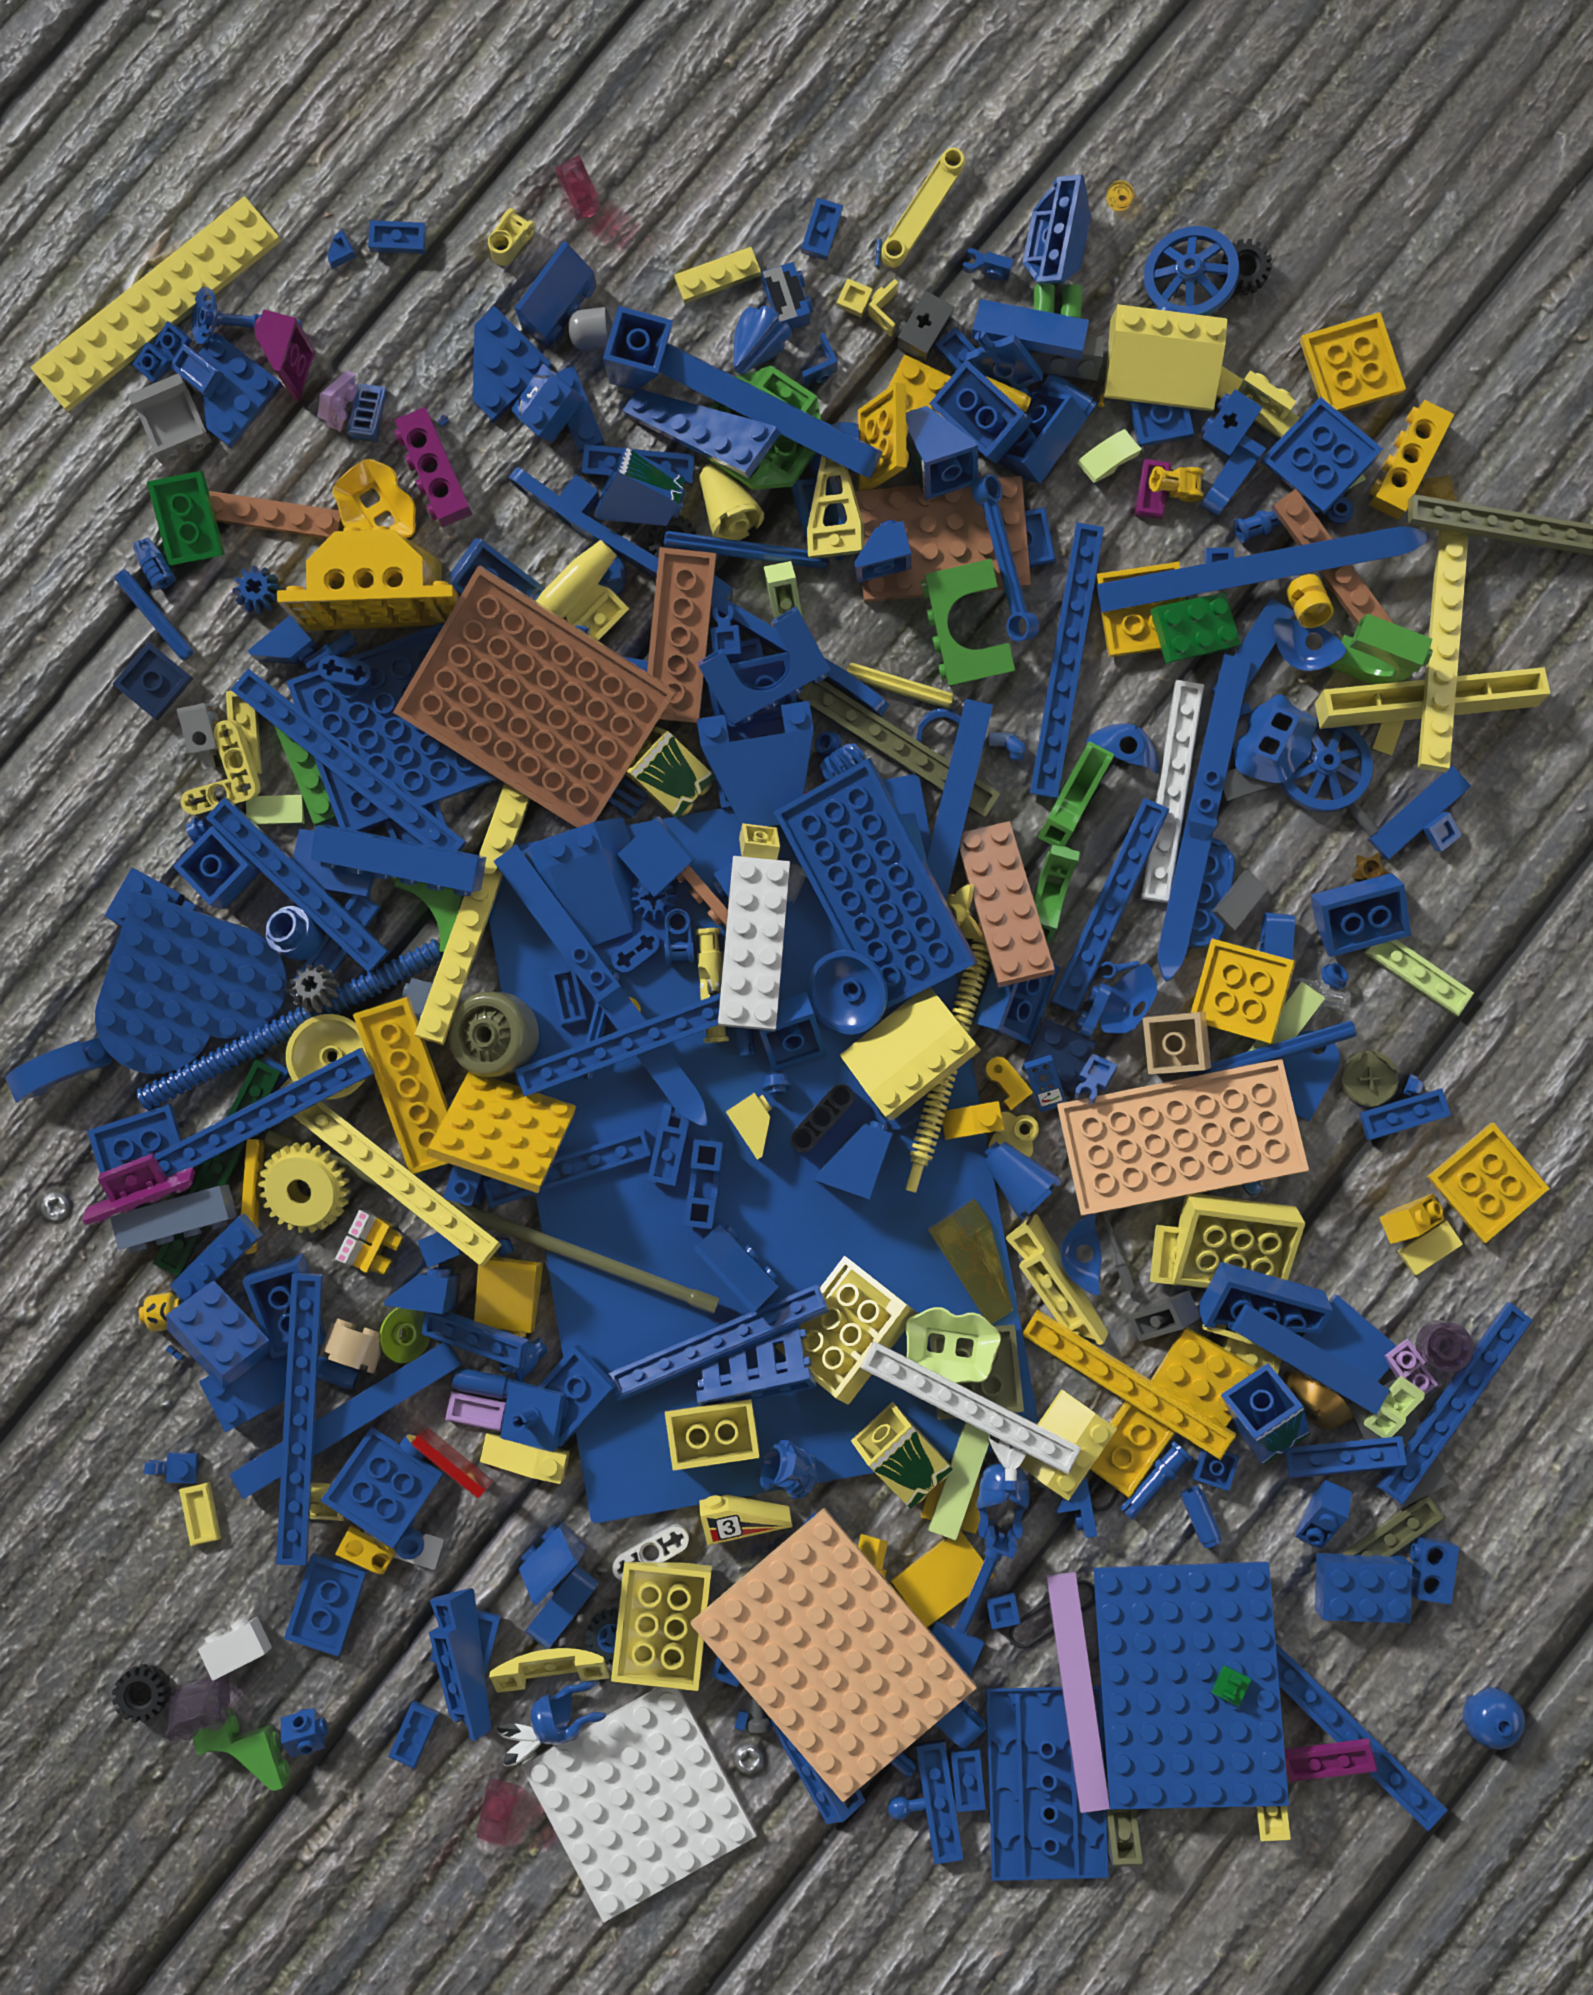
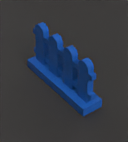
M797 1325L783 1331L782 1334L774 1335L728 1355L730 1374L721 1375L720 1359L702 1366L703 1379L698 1380V1388L701 1391H696L697 1403L700 1406L746 1399L756 1401L817 1388L815 1376L809 1368H806L811 1366V1359L804 1356L802 1339L807 1338V1331ZM784 1343L786 1362L777 1363L774 1345ZM756 1349L758 1368L749 1369L747 1351Z

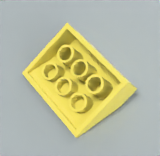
M1118 304L1110 320L1104 398L1213 411L1226 345L1227 319Z
M929 987L912 996L841 1053L840 1056L884 1116L893 1121L981 1049L933 989Z
M1205 1194L1186 1195L1179 1219L1180 1229L1177 1236L1173 1283L1208 1288L1221 1262L1288 1280L1305 1222L1296 1206ZM1204 1277H1208V1278H1209V1281H1208V1280H1203V1278H1204Z
M844 1256L821 1286L829 1312L799 1326L807 1331V1338L802 1339L804 1356L811 1359V1366L806 1368L811 1370L818 1384L836 1399L849 1405L872 1375V1373L860 1367L872 1342L875 1341L891 1349L906 1330L907 1320L917 1315L918 1312ZM784 1343L777 1344L775 1348L785 1355Z
M624 1562L612 1682L698 1691L704 1640L691 1626V1621L708 1607L712 1566L691 1563Z

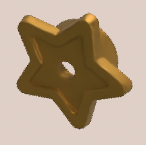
M1379 853L1370 858L1361 855L1356 856L1358 869L1352 875L1353 879L1368 880L1389 874L1380 862ZM1368 867H1370V868L1372 869L1371 872H1368V871H1367V868H1368Z

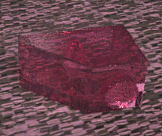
M578 155L555 168L561 195L576 221L593 216L600 209L599 198L580 156Z
M491 1779L486 1790L479 1818L477 1838L505 1845L520 1785Z

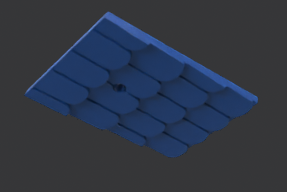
M1092 1686L1105 1773L1102 1687ZM1062 1687L986 1689L992 1881L1109 1878L1106 1810L1081 1813L1079 1810ZM1044 1810L1052 1812V1820H1047L1044 1817Z

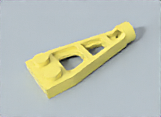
M822 455L807 527L808 557L817 559L858 554L865 546L864 524L848 468ZM840 475L843 488L842 494L826 496L827 478ZM842 503L847 515L846 523L825 526L823 519L827 506L829 504Z

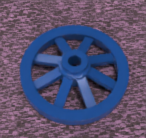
M1190 226L1173 231L1155 245L1147 258L1144 268V283L1148 297L1156 308L1162 306L1171 307L1180 313L1207 316L1221 308L1232 296L1239 279L1238 255L1231 241L1225 235L1212 228ZM1197 240L1213 243V245L1201 253L1196 254ZM1188 241L1187 254L1185 255L1172 248L1179 243ZM1222 250L1228 259L1229 265L1206 263L1205 261ZM1163 255L1177 263L1176 265L1156 270ZM1188 266H1194L1191 269H1187ZM1205 273L1228 275L1220 291L1205 276ZM1177 275L1163 294L1160 295L1155 286V280ZM1199 283L1212 298L1204 303L1194 305V285ZM1182 284L1186 286V306L1169 302Z
M1315 718L1317 726L1312 737V746L1316 752L1311 751L1310 756L1306 759L1311 761L1310 764L1295 770L1287 781L1280 783L1287 796L1303 808L1316 812H1334L1354 803L1367 789L1373 772L1372 755L1365 739L1353 727L1344 726L1320 729L1318 718ZM1316 730L1333 732L1327 748H1325L1317 735ZM1341 736L1346 738L1355 748L1340 753L1336 751ZM1359 757L1360 775L1343 765L1342 762ZM1324 758L1329 759L1331 765L1326 764ZM1313 773L1316 776L1306 795L1293 781ZM1337 773L1356 784L1354 789L1345 796L1342 794ZM1325 778H1328L1334 800L1315 799Z

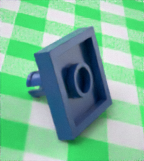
M516 1380L509 1383L501 1438L550 1452L557 1450L566 1393Z

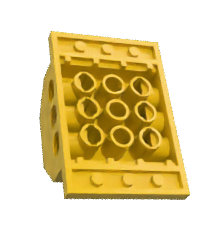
M375 526L372 530L362 531L357 527H346L343 531H334L306 560V590L300 586H288L286 590L277 591V602L304 631L432 627L442 622L445 624L460 598L453 585L442 581V562L386 526Z

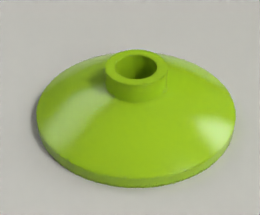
M396 1308L387 1315L380 1330V1345L382 1351L390 1360L397 1363H409L424 1353L429 1344L430 1337L422 1335L423 1311ZM402 1329V1335L399 1337V1332Z

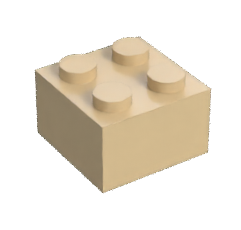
M1206 1011L1143 1018L1148 1074L1200 1071L1211 1068Z

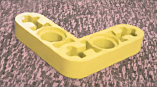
M235 720L220 721L214 728V738L228 779L184 792L181 797V806L188 814L195 815L213 810L220 802L214 794L215 789L219 786L225 789L227 798L234 804L253 799L260 793V781L243 728ZM232 729L234 734L230 735V737H225L223 731ZM236 743H238L239 746L230 749L227 748L228 745H233ZM234 752L240 753L243 757L244 762L240 768L235 767L231 762V756ZM247 771L246 775L236 776V773ZM244 782L251 785V789L248 792L241 789ZM206 796L208 800L197 805L191 804V800L194 798Z

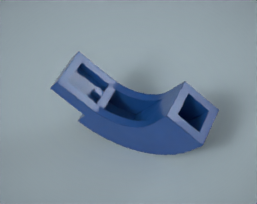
M98 1037L81 1043L77 1041L42 1054L20 1065L5 1078L15 1102L18 1103L43 1095L49 1088L64 1080L108 1066L113 1061Z

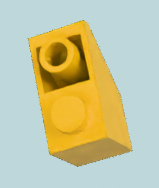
M1434 1193L1394 1208L1379 1217L1390 1244L1421 1236L1445 1220L1442 1206L1436 1200Z

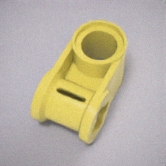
M509 208L488 238L492 260L500 266L511 264L522 247L531 239L536 227L535 222L523 219L516 214L515 209ZM501 245L508 246V247H507L506 249H504V250H497V249H496L498 246H501Z

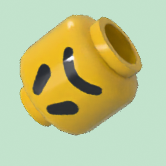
M171 1292L150 1295L145 1299L143 1307L139 1308L140 1322L146 1324L147 1328L152 1332L166 1331V1314L182 1304L183 1301Z

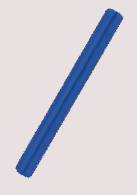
M667 531L664 537V546L666 548L716 553L717 555L776 563L791 561L792 565L825 569L829 562V557L811 559L808 557V550L672 531Z
M1352 1021L1343 1022L1212 1062L1211 1068L1200 1071H1188L1189 1077L1284 1059L1353 1038L1357 1035Z

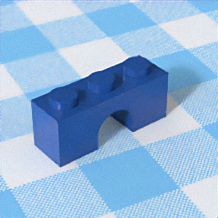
M694 1139L690 1185L683 1226L713 1229L724 1143Z

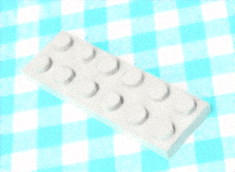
M733 856L718 1026L776 1030L790 861Z

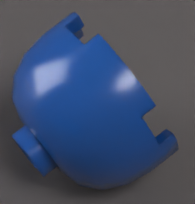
M1486 1687V1690L1479 1691L1474 1696H1469L1463 1707L1462 1719L1466 1724L1467 1731L1476 1742L1490 1749L1502 1750L1513 1746L1520 1740L1525 1729V1717L1521 1706L1513 1696L1500 1688Z

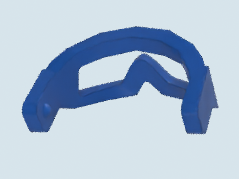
M933 709L925 714L919 722L916 740L921 742L923 737L922 730L929 721L938 717H948L960 724L961 716L952 709Z

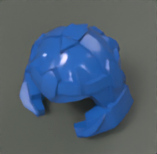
M780 1440L768 1448L760 1467V1484L765 1492L772 1489L775 1484L784 1488L787 1495L792 1499H802L818 1483L819 1472L814 1455L798 1448L789 1440Z

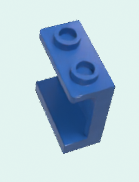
M453 1165L443 1198L467 1206H471L473 1203L481 1205L485 1195L481 1181L490 1179V1177Z

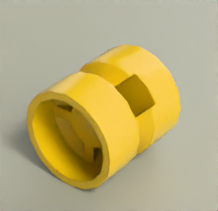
M1314 574L1303 575L1293 580L1287 587L1286 594L1300 626L1315 628L1325 624L1332 617L1334 608L1326 594L1320 577Z

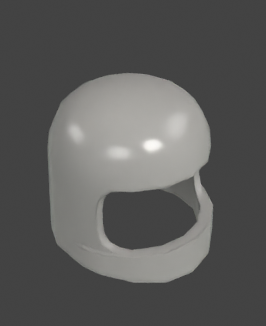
M607 307L582 309L571 315L568 329L574 347L582 351L606 350L613 326V320Z

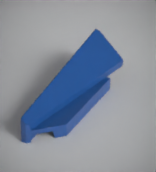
M468 1588L434 1597L430 1600L440 1628H435L428 1633L449 1716L456 1723L463 1721L468 1727L469 1738L472 1741H476L491 1730L475 1593L473 1588Z

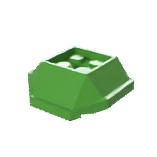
M773 366L761 368L760 371L735 376L821 420L817 396ZM717 401L711 407V409L751 419ZM780 434L750 478L708 457L707 459L751 489L756 490L792 487L817 452Z

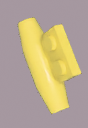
M602 540L598 541L576 557L542 591L536 602L561 618L567 617L568 622L574 626L589 627V636L598 641L629 610V607L610 588L598 584L617 555Z

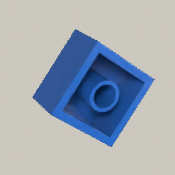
M211 826L173 866L209 906L225 909L261 872L256 865L214 826Z

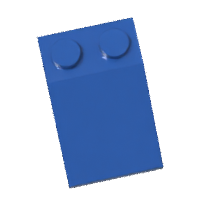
M967 360L963 362L929 403L947 421L975 440L978 450L995 464L999 462L1034 421Z
M477 538L473 540L445 580L449 585H453L457 594L461 596L477 567L482 566L535 601L545 589V587L482 539Z
M304 1254L249 1270L242 1281L260 1329L269 1339V1353L272 1359L288 1354L292 1274H311ZM322 1315L319 1345L323 1344L326 1337Z
M269 1353L268 1356L223 1390L210 1376L199 1381L225 1433L285 1401L287 1355L272 1359Z
M564 1522L557 1528L552 1525L541 1536L544 1542L537 1549L532 1545L521 1557L524 1562L520 1566L519 1571L531 1601L536 1606L577 1565L587 1547Z

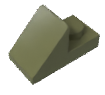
M1106 1809L1109 1836L1107 1847L1113 1867L1142 1866L1143 1860L1136 1809Z

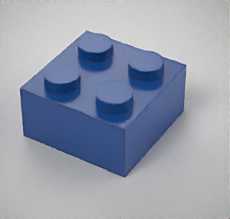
M1200 1448L1192 1478L1229 1491L1240 1456L1226 1451L1220 1460Z

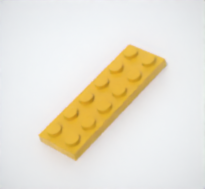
M409 996L353 1014L368 1059L375 1071L374 1075L408 1170L415 1174L447 1164V1162L427 1156L428 1148L449 1108L425 1040L415 1036L418 1020Z

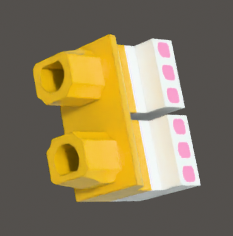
M366 1209L359 1210L348 1232L350 1235L346 1236L335 1259L355 1266L365 1273L373 1271L385 1275L388 1273L393 1260L380 1255L384 1246L398 1251L405 1236L393 1229L395 1225Z

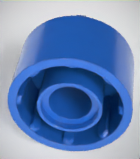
M287 906L277 910L271 915L266 924V939L269 946L292 960L301 961L308 959L321 946L323 929L299 907Z

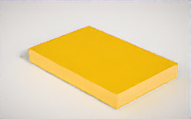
M1125 1400L1110 1421V1424L1116 1427L1117 1430L1090 1469L1130 1498L1176 1432Z
M960 1529L956 1540L946 1537L893 1577L891 1582L926 1627H929L969 1596L984 1560Z

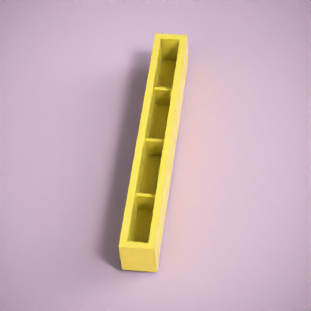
M1545 667L1457 676L1454 715L1538 707L1550 694ZM1425 679L1325 689L1315 702L1319 727L1324 729L1422 719Z

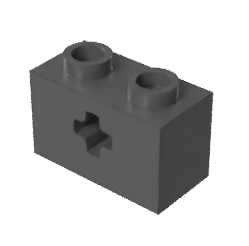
M925 291L921 299L917 297L914 300L909 311L912 315L907 322H901L895 335L898 337L897 348L923 363L927 362L935 348V344L940 340L954 313V306L928 291Z

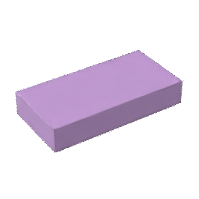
M451 1391L445 1420L502 1431L506 1401Z

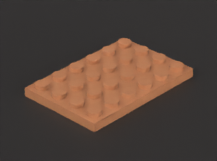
M1022 476L997 478L1002 487V498L998 503L1021 588H1030ZM919 485L855 491L864 524L865 544L874 529L880 527L881 523L889 520L903 521L912 559V569L862 582L864 602L924 597L921 581H925V574L992 559L997 588L981 592L1005 590L984 510L974 500L971 486L929 500L925 499Z

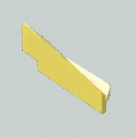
M1034 1214L1006 1237V1240L1025 1259L1020 1263L1019 1267L1058 1323L1079 1336L1095 1339L1096 1344H1103L1108 1335L1106 1327L1083 1289L1072 1281L1065 1272L1061 1262V1252L1039 1216Z

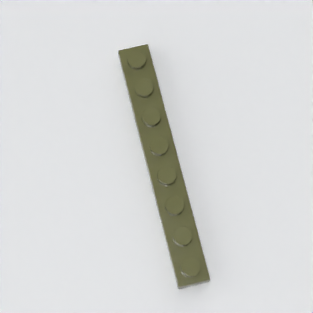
M1412 494L1408 499V525L1593 555L1592 524Z
M822 680L816 684H813L811 681L804 685L803 690L797 696L799 701H809L810 708L943 792L950 765L949 760ZM975 778L968 808L985 819L1000 793Z

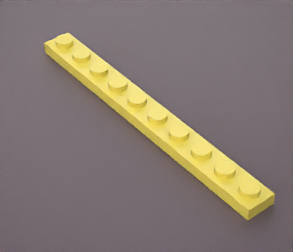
M1438 530L1429 638L1433 639L1430 645L1433 653L1426 665L1418 768L1446 773L1450 768L1468 534Z
M507 783L503 786L479 853L480 856L486 857L481 891L471 892V896H464L415 1032L416 1037L444 1045L504 876L493 861L515 845L531 800Z
M289 1077L280 1089L293 1083L292 1078ZM319 1102L293 1116L482 1268L501 1246L496 1239L324 1103Z

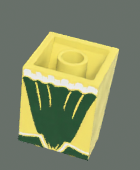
M656 726L652 729L625 773L637 786L676 818L680 815H686L692 809V802L699 794L703 795L712 786L711 781L715 777L669 731Z
M894 1402L890 1403L851 1440L867 1465L910 1509L921 1502L927 1493L938 1483L944 1481L953 1470L940 1452Z

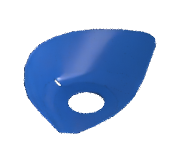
M1279 617L1274 621V635L1280 653L1291 666L1299 670L1313 671L1322 669L1340 660L1346 653L1344 644L1334 634L1321 626L1304 628L1300 626L1298 620ZM1311 633H1318L1323 638L1321 648L1316 651L1310 650L1306 645V638Z
M1127 723L1109 725L1097 730L1086 739V743L1090 741L1113 753L1120 760L1150 768L1154 773L1158 774L1159 762L1154 745L1145 731L1136 725ZM1127 736L1133 737L1137 742L1136 751L1132 754L1122 752L1119 746L1122 738Z
M1142 964L1134 968L1112 988L1101 1014L1100 1023L1102 1031L1106 1033H1127L1135 1029L1149 1011L1157 995V982L1148 964ZM1145 1002L1146 1005L1142 1013L1134 1017L1133 1013L1137 1005Z
M1089 1214L1078 1221L1063 1240L1061 1262L1065 1272L1079 1287L1090 1294L1100 1295L1101 1247L1095 1226L1096 1215ZM1084 1244L1089 1245L1094 1252L1092 1260L1086 1263L1080 1262L1076 1258L1077 1248Z

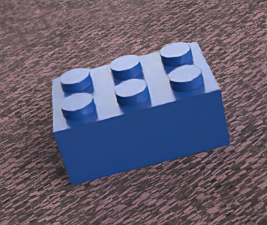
M214 1280L166 1314L167 1330L222 1390L269 1355V1339Z
M1316 1553L1315 1611L1322 1620L1411 1623L1412 1564L1403 1556H1361L1360 1554L1351 1556Z

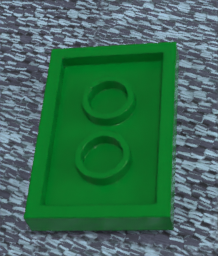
M204 470L147 481L169 566L225 555Z
M1226 592L1162 605L1150 610L1166 664L1236 648L1241 645Z

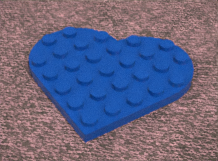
M134 891L95 1008V1025L98 1037L106 1051L116 1061L129 1069L149 1074L175 1071L194 1060L204 1049L210 1036L239 1038L242 1035H249L250 1031L256 1032L258 1027L263 1028L266 1023H269L279 1011L285 998L287 988L285 965L279 953L269 946L267 939L254 930Z

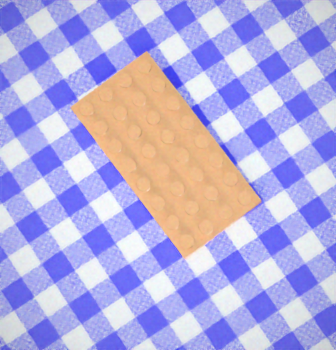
M1282 1059L1099 1095L1093 1105L1088 1104L1089 1098L1057 1104L1081 1216L1309 1171Z

